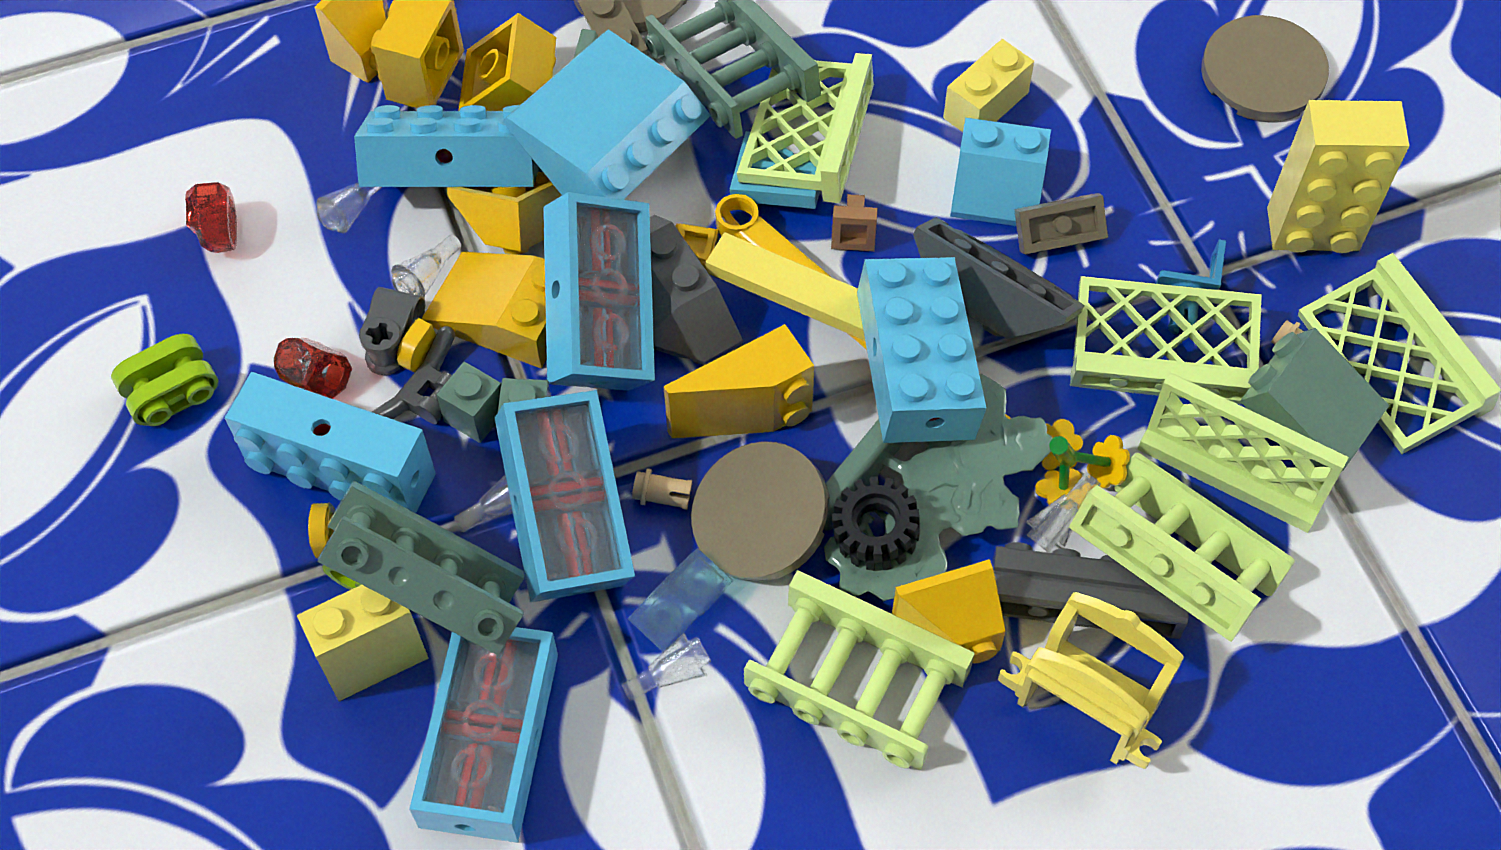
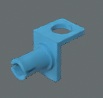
M1219 239L1211 257L1209 277L1162 270L1155 284L1219 290L1226 240ZM1184 301L1176 307V310L1191 326L1197 322L1199 310L1197 302ZM1170 318L1168 331L1178 335L1179 326Z

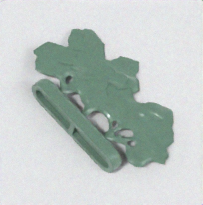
M983 374L979 375L986 403V411L975 440L926 442L928 447L924 452L913 456L908 461L902 462L894 457V455L904 442L883 443L878 419L826 482L830 499H828V512L823 531L833 529L832 513H834L836 499L842 501L841 492L846 487L852 492L855 491L854 482L862 479L864 486H869L870 477L878 476L883 468L888 466L902 475L903 485L908 488V497L914 495L917 501L920 517L919 541L916 540V549L911 555L906 551L905 562L899 565L893 559L891 560V569L883 570L882 562L875 563V571L866 570L865 561H861L859 567L853 565L850 555L844 558L840 553L839 544L836 545L835 537H831L824 546L826 561L840 571L839 590L849 592L853 596H859L869 591L883 601L894 599L896 587L946 572L948 563L939 539V534L944 529L952 527L962 536L982 533L987 526H992L996 529L1018 528V518L1020 515L1019 498L1013 495L1004 485L1003 477L1020 471H1033L1036 465L1051 452L1049 443L1052 440V436L1047 434L1045 421L1042 418L1017 416L1012 419L1006 418V389ZM874 511L883 519L886 530L884 535L890 533L895 526L894 518L884 511ZM870 512L861 516L858 528L867 536L875 537L868 523H872L875 519L870 515Z

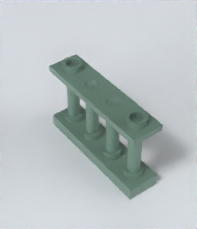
M718 0L715 2L714 8L669 30L653 14L645 17L648 35L645 36V43L650 54L655 59L660 58L677 77L685 81L699 101L709 110L715 124L718 127L724 126L735 139L743 136L740 112L788 88L790 91L795 90L806 102L821 96L818 63L753 0ZM721 22L725 25L729 24L734 29L690 52L680 44ZM742 44L745 46L750 45L756 51L712 74H709L701 66V64ZM764 66L767 68L772 67L778 73L734 97H731L722 88Z
M353 480L329 521L328 527L333 529L334 532L318 557L317 562L480 647L499 655L524 615L523 610L509 603L524 580V571Z

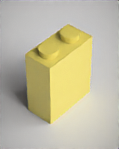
M363 585L297 615L315 657L338 701L429 659L410 610Z

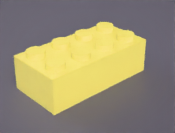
M1308 101L1267 206L1273 250H1289L1297 253L1308 250L1334 251L1336 253L1360 251L1409 148L1402 101Z

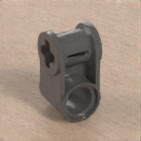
M378 287L375 290L369 312L359 333L361 345L366 350L365 361L367 367L373 373L390 375L402 368L397 361V351L403 337L418 318L422 319L425 313L424 296Z

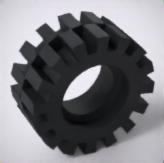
M878 476L870 477L869 486H864L862 479L854 482L855 491L852 492L846 487L841 492L842 501L836 499L834 513H832L836 545L839 544L840 553L844 558L850 555L851 563L859 567L861 561H865L866 570L875 571V563L882 562L883 570L891 569V560L893 559L899 565L905 562L906 551L912 555L916 549V540L919 541L920 537L919 509H917V501L914 495L908 497V488L903 484L898 489H895V480L887 477L884 485H879ZM870 511H885L894 518V528L884 536H867L858 528L861 516Z

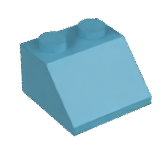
M965 117L950 217L1016 226L1014 209L1040 204L1051 129Z

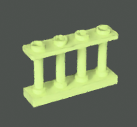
M1135 453L1126 465L1127 476L1125 481L1121 485L1114 486L1118 494L1112 496L1096 485L1086 495L1069 528L1232 642L1261 601V598L1252 593V591L1256 588L1266 596H1272L1293 566L1294 559L1140 453ZM1135 504L1158 521L1155 524L1151 523L1131 509V507ZM1175 532L1198 549L1193 552L1170 535ZM1216 560L1239 577L1233 580L1211 563Z
M797 570L789 585L788 606L793 608L795 614L766 667L748 660L744 668V684L749 687L748 690L756 698L767 703H774L776 700L792 708L793 713L807 723L818 725L821 722L836 729L838 735L850 744L856 746L867 744L883 752V757L898 767L909 768L912 766L921 770L926 761L929 746L917 739L944 685L954 683L963 687L970 673L975 653ZM820 620L835 627L839 634L809 688L784 676V673L811 623ZM864 641L879 648L883 655L855 709H852L829 698L828 695L854 645ZM909 662L924 669L927 677L898 731L872 717L900 663Z

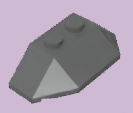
M657 215L651 216L650 245L654 350L676 357L692 359L694 363L704 366L743 346V339L716 283L673 222Z
M937 217L917 226L913 233L921 258L955 257L966 314L982 323L983 328L995 336L1010 339L1061 326L1079 315L1085 306L1055 284L962 230L952 228L947 222Z

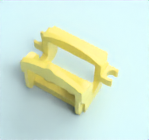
M1073 592L1055 621L1045 648L1038 647L1031 659L1020 653L1012 652L1010 663L1016 665L1020 672L1018 674H1009L1002 669L1000 670L998 680L1015 691V695L1019 697L1017 704L1023 708L1027 705L1038 686L1056 695L1122 735L1110 759L1111 762L1117 765L1120 759L1122 761L1126 759L1136 766L1146 769L1151 760L1140 752L1139 747L1147 745L1154 750H1158L1162 740L1145 728L1160 705L1184 656L1164 637L1143 623L1134 612L1121 610L1097 598ZM1078 614L1164 664L1150 690L1068 642Z

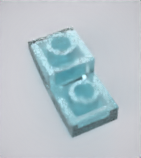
M697 548L663 580L632 613L628 620L662 652H667L698 616H702L734 580Z

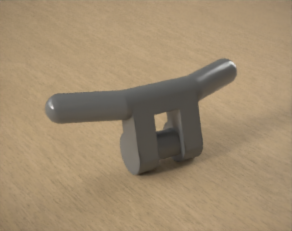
M444 326L438 330L421 366L395 397L371 411L372 413L394 419L408 409L432 424L439 422L442 418V413L436 394L452 376L449 373L439 372L455 339V332L451 327ZM428 388L434 390L430 397L422 396Z

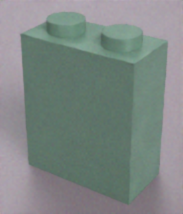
M1316 328L1297 335L1294 332L1288 333L1273 347L1272 351L1275 355L1270 362L1259 368L1250 377L1248 383L1251 387L1240 402L1247 409L1349 457L1342 470L1344 471L1390 405ZM1309 459L1314 467H1327L1313 459Z

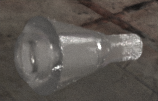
M355 183L319 197L317 199L318 219L327 229L346 233L369 201L370 196L382 187H359V183Z
M449 235L434 249H429L394 265L391 270L394 288L398 291L421 295L425 298L444 267L445 262L461 248L459 239L454 235Z
M1086 472L1067 495H1062L1026 521L1032 527L1027 536L1048 553L1054 547L1057 549L1065 548L1073 531L1069 528V525L1088 492L1096 485L1100 486L1101 483Z
M506 475L479 499V503L454 516L462 533L488 518L492 520L513 514Z
M683 633L648 666L649 669L621 685L629 700L632 701L657 686L661 688L707 676L703 666L711 663V660L698 636L689 641L685 633Z

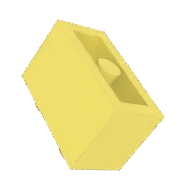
M1001 39L947 86L943 118L962 132L964 130L965 117L997 122L1029 93L1034 60L1004 39Z

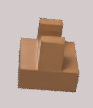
M847 194V206L834 205L831 249L874 251L877 208L864 207L865 195Z

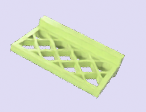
M855 53L852 64L816 61L818 63L821 96L809 102L802 100L795 90L790 91L788 88L760 102L737 171L738 182L822 191L823 202L840 203L874 86L872 54ZM773 68L771 69L769 78L778 74ZM828 77L844 78L842 82L830 88H827L821 82ZM786 98L793 104V106L779 113L772 108V105ZM826 102L834 108V110L820 117L812 110ZM803 114L808 119V123L796 129H793L787 123ZM776 127L784 133V135L770 142H767L762 134ZM817 131L825 137L824 140L812 146H809L803 140V138ZM791 144H794L801 151L785 160L778 153V151ZM766 157H769L775 163V165L767 169L751 168L752 164ZM808 161L816 167L815 175L796 173L794 168Z
M1394 253L1378 260L1375 269L1299 309L1298 317L1307 329L1316 328L1346 360L1347 358L1342 353L1344 342L1371 347L1368 365L1348 361L1359 374L1365 375L1364 379L1368 383L1370 376L1398 382L1394 400L1382 397L1390 405L1387 409H1391V415L1385 411L1378 423L1401 454L1406 453L1473 415L1479 418L1494 409L1501 393L1500 387ZM1372 286L1382 298L1380 309L1353 304L1355 294ZM1349 298L1348 303H1346V302H1341V301H1343V300ZM1386 305L1389 307V309H1390L1391 311H1386V310H1385V309H1386ZM1326 309L1346 313L1342 330L1323 327L1315 315ZM1350 315L1377 319L1374 337L1348 332ZM1382 322L1402 324L1408 332L1407 342L1402 343L1379 338ZM1332 339L1339 340L1338 346ZM1414 340L1418 346L1412 345V341ZM1376 349L1403 353L1400 371L1373 366ZM1409 355L1429 359L1435 367L1433 378L1406 373ZM1440 374H1441V376L1445 379V381H1444V380H1439V375H1440ZM1403 383L1431 388L1427 407L1399 401ZM1436 390L1455 393L1465 406L1454 412L1433 408ZM1397 411L1423 416L1422 429L1406 437L1395 423ZM1430 418L1438 419L1436 422L1429 425Z
M1081 276L1078 301L1085 306L1082 312L1077 315L1074 361L1071 369L1070 386L1159 396L1163 383L1169 372L1236 404H1242L1240 400L1251 387L1248 381L1259 369L1262 294ZM1089 291L1106 292L1117 304L1100 316L1088 303ZM1140 296L1152 297L1162 308L1147 321L1130 304ZM1184 301H1195L1207 314L1191 326L1176 310V307ZM1230 305L1249 307V322L1238 330L1221 314ZM1121 310L1138 326L1137 329L1124 339H1121L1107 324V321ZM1167 314L1184 331L1169 344L1151 327ZM1087 316L1093 321L1088 327ZM1212 319L1229 336L1214 349L1197 332V330ZM1098 328L1114 344L1105 353L1085 352L1086 337ZM1247 331H1248V341L1242 336V335H1244ZM1142 333H1145L1160 351L1151 358L1138 357L1128 344ZM1188 337L1205 354L1196 363L1184 362L1173 350ZM1235 342L1247 355V368L1230 367L1221 358L1219 353ZM1120 351L1123 355H1115V354ZM1166 356L1169 360H1162L1161 358ZM1211 360L1214 365H1210V364H1206V363H1208V362Z
M1169 372L1163 383L1148 428L1137 449L1307 533L1349 458ZM1176 394L1189 400L1192 404H1183ZM1220 416L1233 421L1236 425H1226ZM1194 417H1202L1209 426H1200ZM1246 438L1252 446L1243 447L1238 439ZM1265 438L1279 443L1280 446H1270ZM1309 459H1313L1327 467H1314ZM1282 460H1291L1296 467L1287 468Z

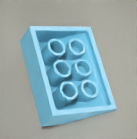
M608 29L502 121L561 195L572 192L624 200L711 115L685 81Z

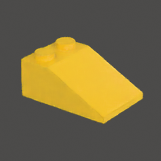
M461 252L423 315L422 320L432 324L433 328L437 330L441 327L449 326L454 330L455 337L542 368L547 359L545 259L531 255Z
M784 324L665 385L664 397L667 432L671 438L774 432L786 425H797L812 412L814 364Z

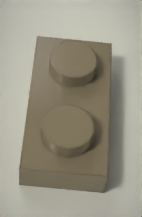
M577 0L578 6L590 29L595 30L598 37L609 29L649 56L648 49L623 0Z
M1099 193L1014 209L1019 249L1023 254L1108 238L1103 195Z

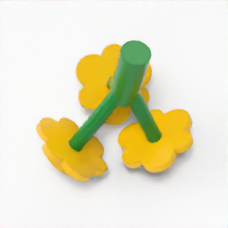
M1059 419L1052 426L1046 423L1047 434L1052 436V440L1049 443L1051 452L1041 461V464L1046 470L1050 471L1045 473L1044 479L1036 483L1035 492L1038 496L1047 498V503L1050 506H1067L1071 508L1081 506L1085 495L1090 491V484L1082 480V474L1078 470L1071 469L1077 462L1088 464L1087 472L1089 476L1097 479V485L1101 488H1109L1111 484L1121 485L1125 481L1127 476L1126 465L1130 460V453L1127 449H1123V442L1119 436L1110 435L1104 440V443L1097 442L1093 446V454L1077 452L1083 446V439L1079 435L1074 434V426L1069 420ZM1057 466L1060 467L1059 472L1054 470Z

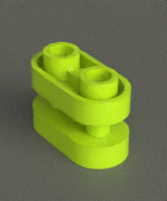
M190 334L173 335L123 360L113 369L111 379L117 391L122 397L127 398L126 407L134 422L143 426L161 425L169 420L172 415L192 405L206 402L212 397L219 382L210 364L202 360L203 352L196 339Z

